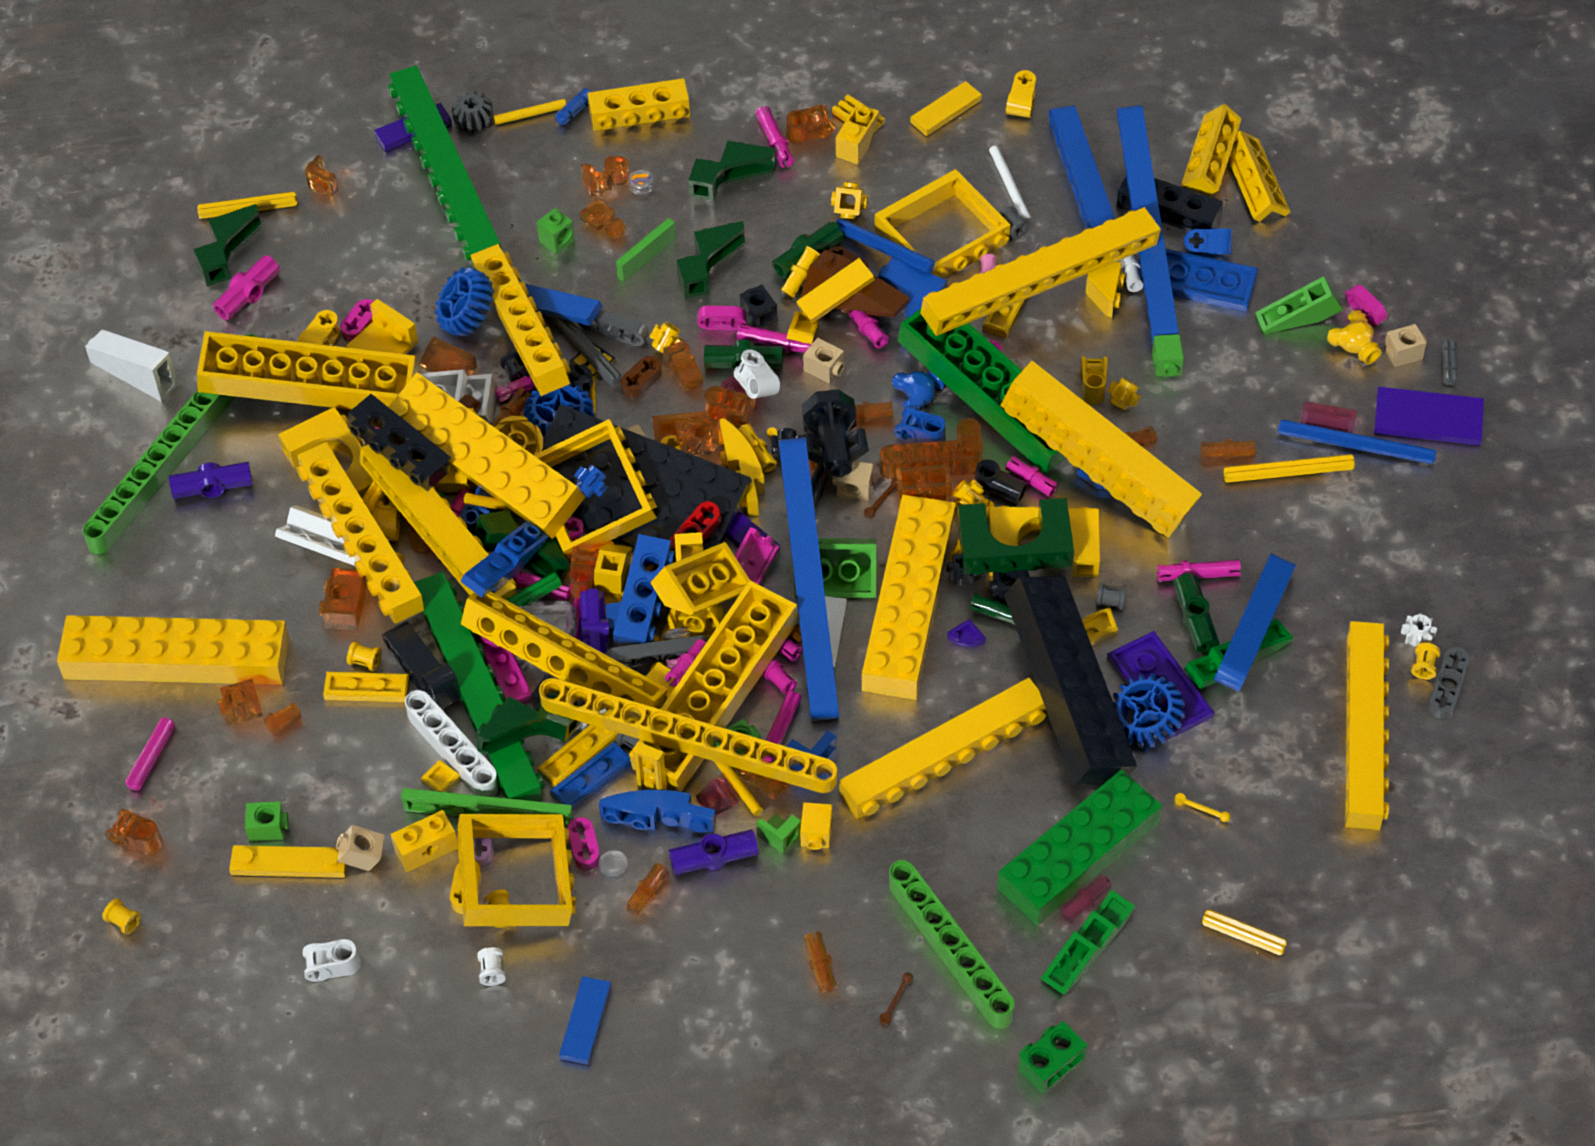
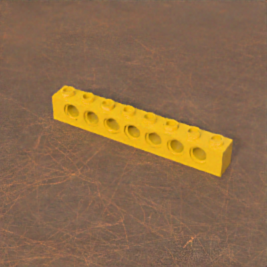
M499 244L470 255L474 268L485 273L489 280L493 282L492 289L494 293L491 297L494 301L492 304L540 396L569 385L570 382L567 376L571 372L565 358L560 359L562 353L557 342L552 343L554 339L549 327H543L545 322L541 312L535 313L537 311L536 304L532 296L527 297L529 293L524 281L519 282L521 278L516 266L511 268L513 263L509 253H503Z
M327 442L298 454L300 466L296 467L299 477L303 482L307 480L309 483L308 490L313 500L318 499L320 501L319 507L324 518H330L333 522L331 527L337 538L342 537L346 554L349 558L354 557L356 560L354 564L361 577L366 576L368 580L366 582L367 587L373 597L377 595L380 599L378 603L384 616L389 615L394 624L424 611L421 593Z
M491 591L483 598L475 592L467 598L461 625L470 629L473 633L490 640L495 645L517 655L520 659L537 666L542 671L562 681L657 709H661L664 705L668 691L664 686ZM636 716L630 717V719L634 720V722L640 720V718Z

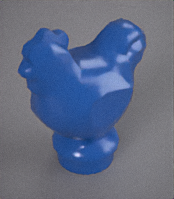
M930 370L928 373L914 371L909 374L897 373L892 378V386L896 390L904 392L909 398L908 401L903 403L904 409L911 407L920 411L924 405L932 403L935 389L942 390L946 386Z

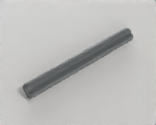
M547 316L609 385L615 386L621 382L619 371L574 322Z

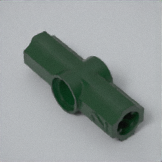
M834 221L828 222L809 236L807 234L798 236L788 251L772 261V267L782 280L784 278L788 279L792 272L791 267L797 264L806 246L821 254L824 250H829L844 240V234L838 224Z
M738 340L733 345H705L704 368H732L734 371L742 361V353L745 350H754L763 356L771 369H782L783 346H755L749 340Z
M1191 573L1181 574L1173 580V586L1183 613V624L1189 630L1196 652L1207 654L1212 647L1220 644L1209 614V602L1203 596L1197 576Z

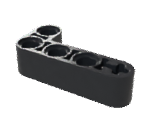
M404 621L382 634L386 647L405 673L409 674L416 688L426 692L441 709L461 699L458 680L450 665L446 662L440 665L409 622Z

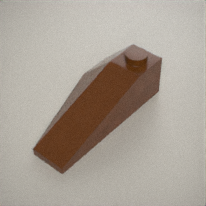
M824 250L810 264L800 298L847 267L852 261L842 255ZM873 275L875 278L873 282L834 309H841L842 313L849 314L852 310L865 311L866 315L896 317L910 302V297Z

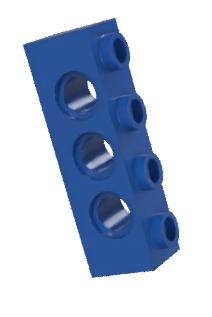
M638 534L613 632L615 645L627 646L654 642L656 627L653 626L655 617H660L663 602L659 601V596L650 582L665 566L674 562L675 551L671 550L670 540ZM649 564L658 566V569L652 572L644 568ZM643 589L652 591V594L647 597H642L638 593ZM642 614L646 618L642 622H635L632 620V617Z

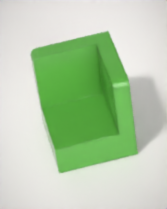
M774 814L767 822L760 818L756 822L757 836L784 854L800 837L801 820L793 814L786 821L777 814Z

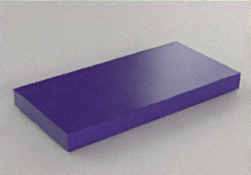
M1378 386L1374 434L1480 446L1482 442L1484 398Z
M1155 631L1107 653V660L1126 686L1130 685L1129 677L1133 678L1136 682L1139 680L1140 673L1146 679L1153 673L1157 680L1163 676L1166 678L1167 683L1173 682L1176 690H1180L1182 694L1181 700L1185 703V708L1182 709L1185 713V719L1179 720L1182 725L1181 729H1172L1175 736L1214 717L1212 708ZM1162 696L1159 708H1161L1162 712L1166 713L1168 700ZM1169 735L1165 736L1166 741L1173 738Z

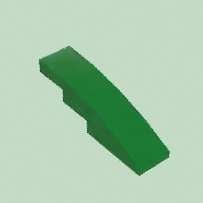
M1278 619L1271 620L1252 665L1293 641L1294 637ZM1231 641L1212 647L1208 655L1187 662L1184 670L1199 689L1217 683L1213 679Z
M1111 889L1096 911L1093 910L1080 929L1072 933L1040 979L1065 996L1104 952L1136 910V906Z

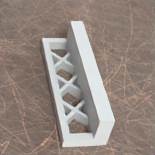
M297 505L290 507L287 524L276 529L275 537L355 566L354 562L356 560L354 557L349 558L344 550L342 537L337 538L331 527L333 522L330 518L325 519L323 515Z

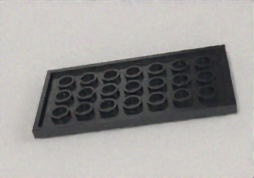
M560 404L543 439L542 451L604 421ZM621 428L626 440L622 441L625 449H631L636 460L632 464L635 472L641 471L647 484L643 486L645 494L651 493L657 508L653 509L656 519L614 539L632 547L636 546L638 534L669 540L701 503L710 501L718 506L722 519L720 524L703 542V551L723 543L752 479L736 471ZM611 439L551 467L574 485L577 481L573 475L581 466L584 469H588L590 465H593L607 477L603 481L607 486L600 497L593 494L590 499L585 496L584 500L571 515L580 519L584 528L596 531L642 509ZM705 511L703 513L705 519L714 518L712 512ZM698 520L695 521L702 530L705 529L702 523L700 524ZM689 529L685 532V534L698 533V531L695 529Z

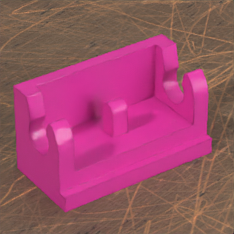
M750 527L734 556L748 578L760 585L780 547L776 545L773 538L769 535L764 538L757 529Z

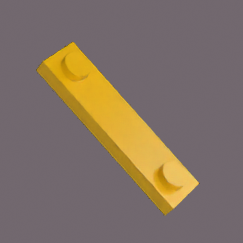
M233 845L229 871L231 875L345 878L347 864L337 862L339 850L336 847Z

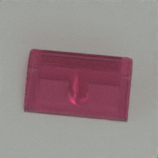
M1304 402L1300 423L1353 433L1357 411Z

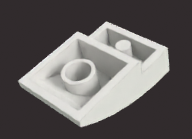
M465 370L420 373V375L441 390H444L457 401L466 394L472 395L481 402L478 416L490 425L493 424L497 398L495 389L498 385L492 374L467 376Z

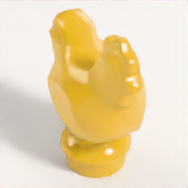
M1360 310L1351 311L1347 316L1351 323L1343 328H1332L1329 330L1327 341L1333 346H1341L1349 353L1358 354L1360 361L1370 365L1381 356L1382 350L1379 348L1378 343L1371 342L1374 330L1368 323L1366 314Z

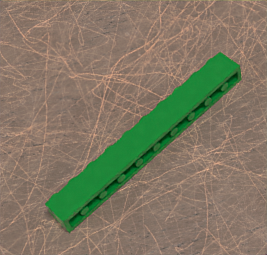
M417 65L390 73V84L387 85L391 99L395 98L397 101L395 106L399 116H404L405 118L403 123L407 134L412 133L413 135L411 138L413 147L416 152L420 151L421 153L420 161L423 169H428L430 172L428 173V178L432 188L437 187L436 195L439 204L446 207L445 215L448 223H453L455 226L453 232L456 241L463 244L462 252L466 261L470 260L474 268L470 255L497 244L501 248L499 239Z
M440 572L415 581L414 584L422 595L424 605L422 614L444 663L446 662L450 665L457 677L462 704L477 734L480 726L483 723L487 724L495 707L498 704H503L505 697L500 685L495 686L493 683L495 679L494 671L490 664L485 665L483 659L486 658L484 649L480 642L476 644L474 641L476 633L461 625L465 607L462 601L457 602L455 599L457 591L453 581H447L444 572ZM524 740L486 755L488 762L496 770L498 785L504 798L536 802L543 801L541 790L545 789V785L540 773L535 774L532 769L535 763L530 751L525 752L522 747L525 744Z

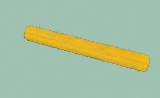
M1352 454L1230 466L1223 469V478L1225 482L1229 483L1353 470L1355 460Z

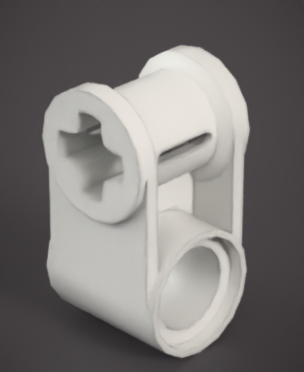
M745 350L741 355L742 361L740 365L734 370L735 379L739 381L747 395L752 399L776 395L780 389L777 375L771 370L760 353L754 350Z
M348 939L327 943H313L303 948V956L306 958L307 965L304 977L308 981L319 982L330 978L350 976L358 972L361 967V959L356 946ZM351 955L348 959L341 960L342 957Z

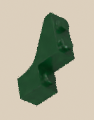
M727 141L720 162L696 158L688 180L689 197L714 201L718 190L729 182L772 173L776 168V149Z
M256 204L208 220L215 242L193 249L197 265L207 287L231 279L228 268L230 257L261 229L262 224Z
M743 221L694 231V245L697 255L676 260L677 275L685 299L710 293L708 277L710 272L745 245Z
M508 510L480 514L473 534L481 540L484 550L491 552L495 550L501 540L518 528V524L513 520ZM548 537L542 547L526 563L543 577L555 572L561 583L564 582L570 568L569 559L561 550L556 537L553 539Z
M552 693L548 698L554 699L559 695ZM508 696L502 705L498 704L495 707L487 724L483 723L476 734L478 739L477 751L484 755H489L535 735L550 736L566 743L579 726L580 721L550 713L544 710L541 702L537 709L534 710Z

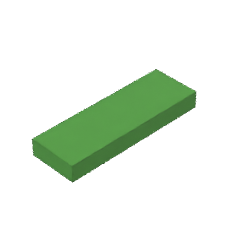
M670 218L666 219L616 260L617 278L625 282L676 240L675 222Z

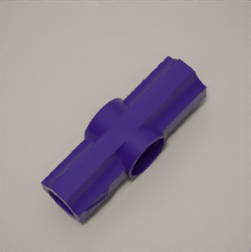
M210 462L199 466L198 471L169 475L173 499L197 494L207 498H215L222 495L226 489L253 485L249 462L226 466Z
M588 589L580 593L581 619L579 620L578 638L583 643L605 654L609 637L608 619H605L604 592L598 589Z
M752 829L726 836L709 834L701 842L669 849L671 866L675 875L702 868L718 870L726 862L759 854L756 837ZM712 850L719 851V852L716 853V854L708 853L709 851H712Z

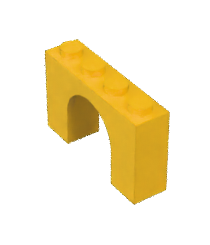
M335 407L278 434L282 451L294 468L299 466L298 454L327 442L333 453L342 454L352 461L345 473L361 498L374 481L360 464V449L363 446L361 438L355 437L350 432L347 417L344 414L340 415Z
M1033 506L990 507L989 531L999 542L1010 546H1018L1028 535L1040 532L1039 508ZM1088 507L1068 508L1074 547L1071 577H1098L1100 565L1099 509Z

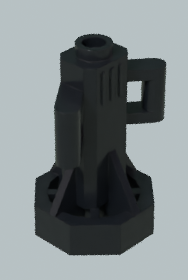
M839 389L816 391L802 404V422L804 432H806L802 437H806L808 460L824 466L825 474L829 477H843L852 472V463L869 451L864 428H858L847 436L857 426L854 399ZM857 443V446H855V447H854L853 449H851V450L849 449V448H851L853 445H855V444Z

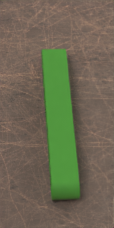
M906 860L894 862L889 869V888L892 894L989 1024L998 1029L1011 1025L1015 1006L1011 994L916 868ZM898 877H906L907 879H906V880H898V879H896V878H898ZM921 898L923 901L915 902L913 899ZM938 920L940 923L932 924L929 921ZM953 941L956 945L949 946L945 942ZM969 963L972 964L973 967L965 968L962 966V964ZM986 985L990 987V989L981 990L978 988V986ZM996 1008H1004V1009H1006L1007 1011H1006V1012H1003V1013H999V1012L995 1011L994 1009H996Z

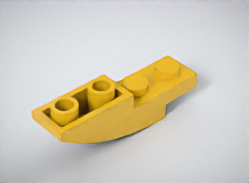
M719 419L720 430H715L717 446L723 447V451H720L721 465L723 467L727 466L728 469L752 479L741 503V508L746 507L748 518L759 516L757 494L765 493L764 475L761 465L745 437L726 419Z

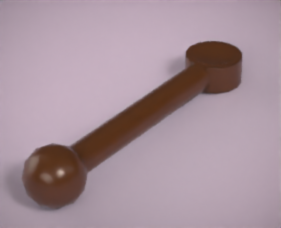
M894 477L891 485L872 507H867L864 510L865 518H873L875 510L895 487L901 486L902 481L899 477Z
M906 972L903 974V982L886 1013L880 1015V1023L883 1026L890 1025L892 1012L906 986L914 979L911 973Z

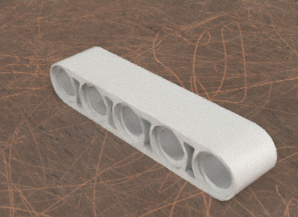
M421 690L410 692L405 698V706L411 724L443 760L460 774L461 780L475 795L495 797L498 794L499 785L494 767L477 751V748L426 692Z

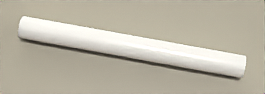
M992 146L989 152L1019 216L1031 223L1032 218L999 147Z

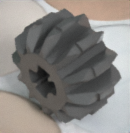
M476 91L472 94L465 92L463 97L456 96V101L452 103L453 120L461 130L468 128L471 132L477 128L481 131L482 126L489 127L490 120H493L492 102L484 93L478 95Z

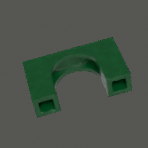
M1067 498L1039 499L1038 518L1041 533L1034 541L1022 546L1006 545L992 536L988 528L985 503L958 505L957 523L963 573L980 575L989 572L1008 573L1018 570L1036 571L1038 569L1073 567L1074 547Z

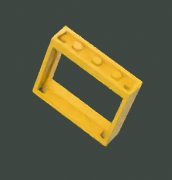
M956 169L875 213L874 230L879 236L917 252L895 228L956 195L990 232L935 262L931 274L943 279L956 271L963 270L968 264L981 259L983 255L997 248L1003 247L1010 241V224Z
M610 419L534 455L546 465L552 467L611 439L642 506V509L575 541H572L564 524L557 532L556 537L562 551L569 560L656 519L653 509L657 508V505L651 493L645 494L643 486L647 485L641 471L635 472L632 464L636 460L631 449H625L622 441L626 440L620 426L614 427Z
M460 814L457 826V842L464 926H569L571 914H576V897H571V890L574 888V875L569 873L568 867L571 866L572 855L571 849H566V843L569 842V830L564 828L563 815ZM473 838H551L558 905H478Z

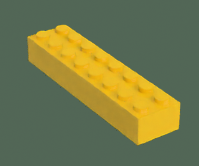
M204 331L197 370L198 392L349 410H352L368 395L372 394L389 407L414 376L415 356Z
M1032 360L1012 382L1000 405L1008 415L1017 418L1031 433L1040 436L1050 448L1059 451L1073 466L1079 467L1088 474L1093 482L1102 485L1115 499L1121 500L1131 508L1135 515L1144 518L1158 533L1164 534L1168 538L1187 517L1202 493Z
M418 372L415 373L389 406L391 410L451 457V467L523 519L538 527L539 530L551 539L555 537L585 498L576 485Z
M902 494L862 670L863 692L917 700L955 523L956 503Z
M750 580L661 707V710L726 728L798 623L797 604ZM659 724L654 727V729L658 731H662L667 728V726L664 724ZM691 732L681 735L685 739H690L694 736ZM641 739L638 741L664 752L667 788L672 791L682 792L705 759ZM716 740L710 741L708 745L713 747ZM632 749V751L629 753V757L632 769L636 771L634 752Z
M66 615L57 663L63 679L283 685L290 638L286 623L282 620Z

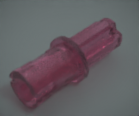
M1102 874L1084 889L1079 888L1076 895L1059 907L1062 916L1067 921L1072 922L1088 907H1094V901L1111 888V881Z

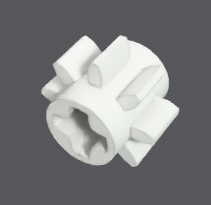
M1421 613L1413 617L1408 615L1406 623L1402 625L1401 634L1407 635L1405 643L1415 647L1420 643H1431L1432 637H1435L1437 632L1436 627H1431L1433 618H1428Z

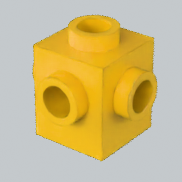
M844 182V186H838L836 191L832 192L831 206H835L834 213H841V218L855 219L856 215L862 214V210H866L868 205V195L864 194L865 188H859V183ZM848 195H853L855 197L854 204H849L847 202Z

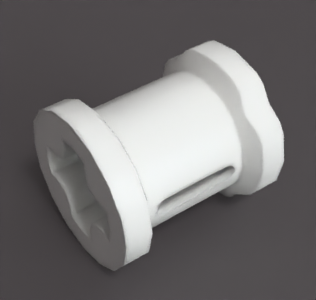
M496 947L480 950L477 953L482 972L479 975L480 983L486 986H495L503 983L506 979V974L502 971L501 964L503 951Z

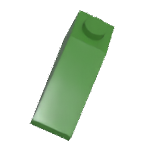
M1323 276L1255 312L1263 333L1269 334L1321 322L1342 311L1343 308L1335 290Z

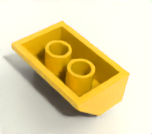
M723 542L665 566L650 583L665 606L688 615H694L740 595L750 579L727 543Z

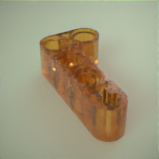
M972 418L962 419L957 424L956 440L886 445L880 450V474L887 479H893L894 477L907 479L975 474L977 464L983 460L980 424Z

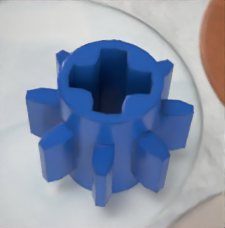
M590 465L588 469H584L581 466L573 475L577 481L575 485L589 499L593 494L600 497L607 488L603 482L607 477L593 465Z

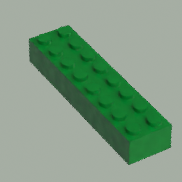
M921 308L900 324L898 342L1045 475L1066 459L1059 451L1050 448L1040 436L1031 433L1017 418L1008 415L1005 409L1000 406L1012 382L1022 370L971 324H964L936 336L921 315Z

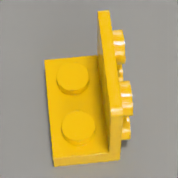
M376 299L370 304L373 322L349 342L346 348L407 354L419 343L416 325L396 310Z

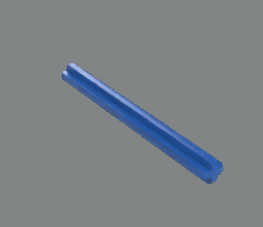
M1281 420L1279 422L1278 433L1282 435L1433 464L1436 458V450L1288 420Z

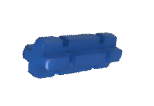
M583 88L578 95L574 96L563 107L564 110L560 109L555 114L556 122L562 126L566 125L571 120L570 118H573L586 106L585 104H588L587 93L592 91L588 88Z

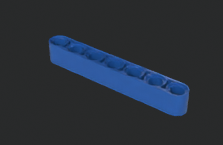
M1075 105L1049 109L1050 126L1086 229L1100 226L1110 219L1114 220L1115 217Z
M1273 553L1270 554L1213 681L1240 692L1296 566L1295 563Z

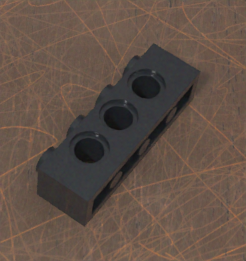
M1125 177L1118 189L1116 207L1132 211L1127 177ZM1154 178L1162 223L1186 231L1217 227L1222 215L1223 201Z
M368 395L349 412L348 428L355 437H360L368 443L375 453H380L388 459L395 469L401 470L408 475L415 485L429 491L450 472L451 457L374 395Z

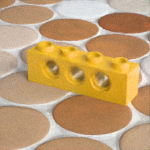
M684 78L587 93L593 131L690 116L689 97Z
M1226 104L1204 115L1180 187L1206 196L1219 191L1242 120Z

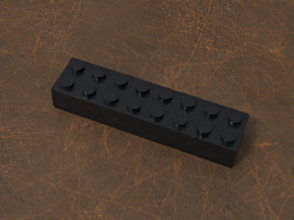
M1019 577L1004 596L1074 786L1103 785L1121 769L1130 775L1137 767V763L1066 577Z

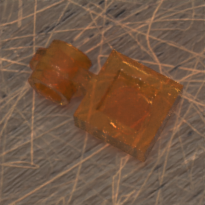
M594 200L579 212L580 220L597 231L605 226L607 235L613 239L624 235L626 230L625 223L620 218H615V210L600 200Z

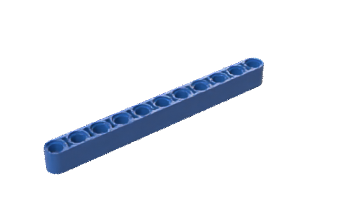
M1137 105L1117 108V118L1131 209L1136 211L1145 207L1161 229L1157 245L1138 253L1153 344L1154 336L1179 334L1143 106Z
M806 437L779 440L811 721L839 718Z

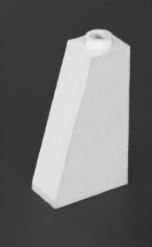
M101 330L95 337H92L85 346L90 363L160 402H163L178 386L170 354L165 350L105 330Z

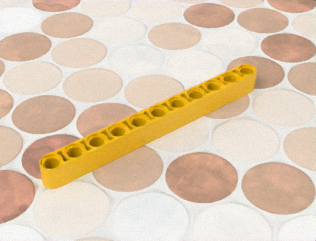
M546 679L540 685L541 705L544 710L550 713L819 793L831 792L836 786L837 767L833 761L827 758L559 679ZM553 692L559 694L554 699L546 697L549 693ZM579 700L586 702L585 705L580 707L573 705ZM606 708L613 710V712L608 715L600 713L601 710ZM632 716L640 718V720L635 723L627 721V719ZM659 724H664L667 726V728L662 731L654 729V727ZM686 732H691L694 734V736L690 739H685L681 737V735ZM713 740H718L722 743L717 747L708 745ZM745 748L749 752L745 755H739L735 751ZM767 756L774 757L776 761H774L773 763H766L762 759ZM798 764L803 769L801 771H793L790 767ZM825 772L830 774L831 777L820 779L817 775Z

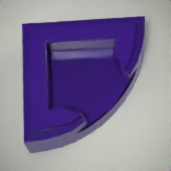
M970 619L947 632V638L960 646L976 647L986 643V637Z

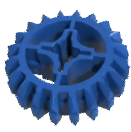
M461 268L459 271H454L452 277L447 278L446 285H442L443 290L438 294L440 297L436 302L438 308L435 314L437 315L436 321L440 323V327L444 331L455 336H468L470 333H475L476 328L481 327L482 321L487 319V312L491 310L490 304L494 301L491 297L494 290L492 289L493 282L489 280L485 273L475 268Z
M570 382L569 385L543 396H540L538 391H532L531 397L526 398V406L523 409L524 417L534 426L535 424L538 426L543 439L560 404L595 417L593 401L590 399L587 391H583L580 385L573 388L571 387L572 382Z
M1140 673L1139 680L1136 682L1133 678L1129 677L1130 685L1127 687L1120 684L1122 693H1113V698L1115 699L1113 703L1129 744L1133 746L1137 742L1139 747L1143 749L1146 742H1148L1154 748L1156 745L1155 741L1160 740L1162 744H1165V736L1169 735L1174 738L1175 733L1172 729H1181L1182 725L1179 720L1185 719V713L1182 711L1185 708V703L1181 700L1182 694L1180 690H1176L1175 684L1173 682L1167 683L1166 678L1163 676L1157 680L1153 673L1150 674L1148 679ZM1162 696L1168 700L1166 713L1162 712L1161 708H1159ZM1129 708L1135 714L1132 725L1126 719Z

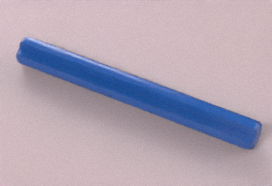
M844 219L836 220V224L839 225L840 230L845 236L928 273L933 271L935 266L934 260Z

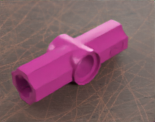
M266 255L258 260L246 273L238 272L230 281L229 289L212 304L213 310L223 320H230L248 302L253 304L261 298L264 287L281 271L280 266L272 257Z

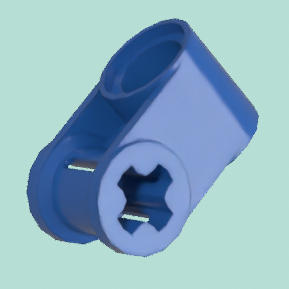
M1210 228L1190 230L1185 234L1183 243L1185 248L1191 252L1232 255L1233 229ZM1194 233H1197L1198 238H1202V243L1197 244V248H1194L1193 243H1189V238H1193Z
M911 407L903 410V418L893 431L894 435L901 441L914 443L929 449H939L946 443L945 420L939 415H933Z

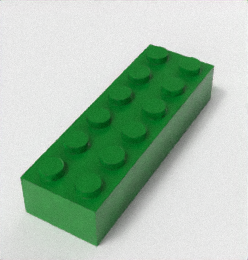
M1121 769L999 870L997 889L1037 926L1040 925L1160 823L1163 805Z

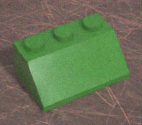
M818 538L825 596L835 598H876V538ZM794 578V597H797Z

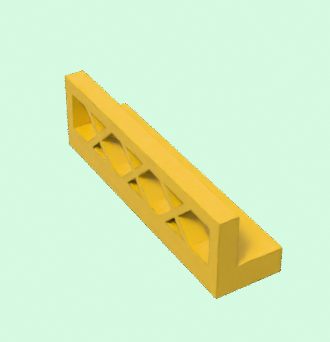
M1239 130L1232 147L1229 163L1253 219L1260 222L1272 211L1286 217L1291 211L1260 140Z

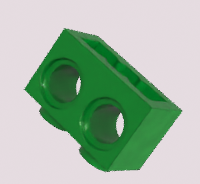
M1062 1021L1056 1027L1054 1025L1048 1027L1041 1035V1039L1034 1045L1030 1043L1019 1053L1018 1070L1044 1094L1086 1059L1088 1045ZM1062 1043L1067 1045L1068 1048L1059 1049L1055 1045ZM1041 1061L1044 1062L1046 1066L1037 1067L1033 1063Z

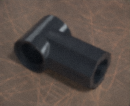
M984 459L977 464L974 480L983 486L984 492L982 494L994 493L1015 504L1020 503L1027 489V482L1000 470L998 463L993 460Z

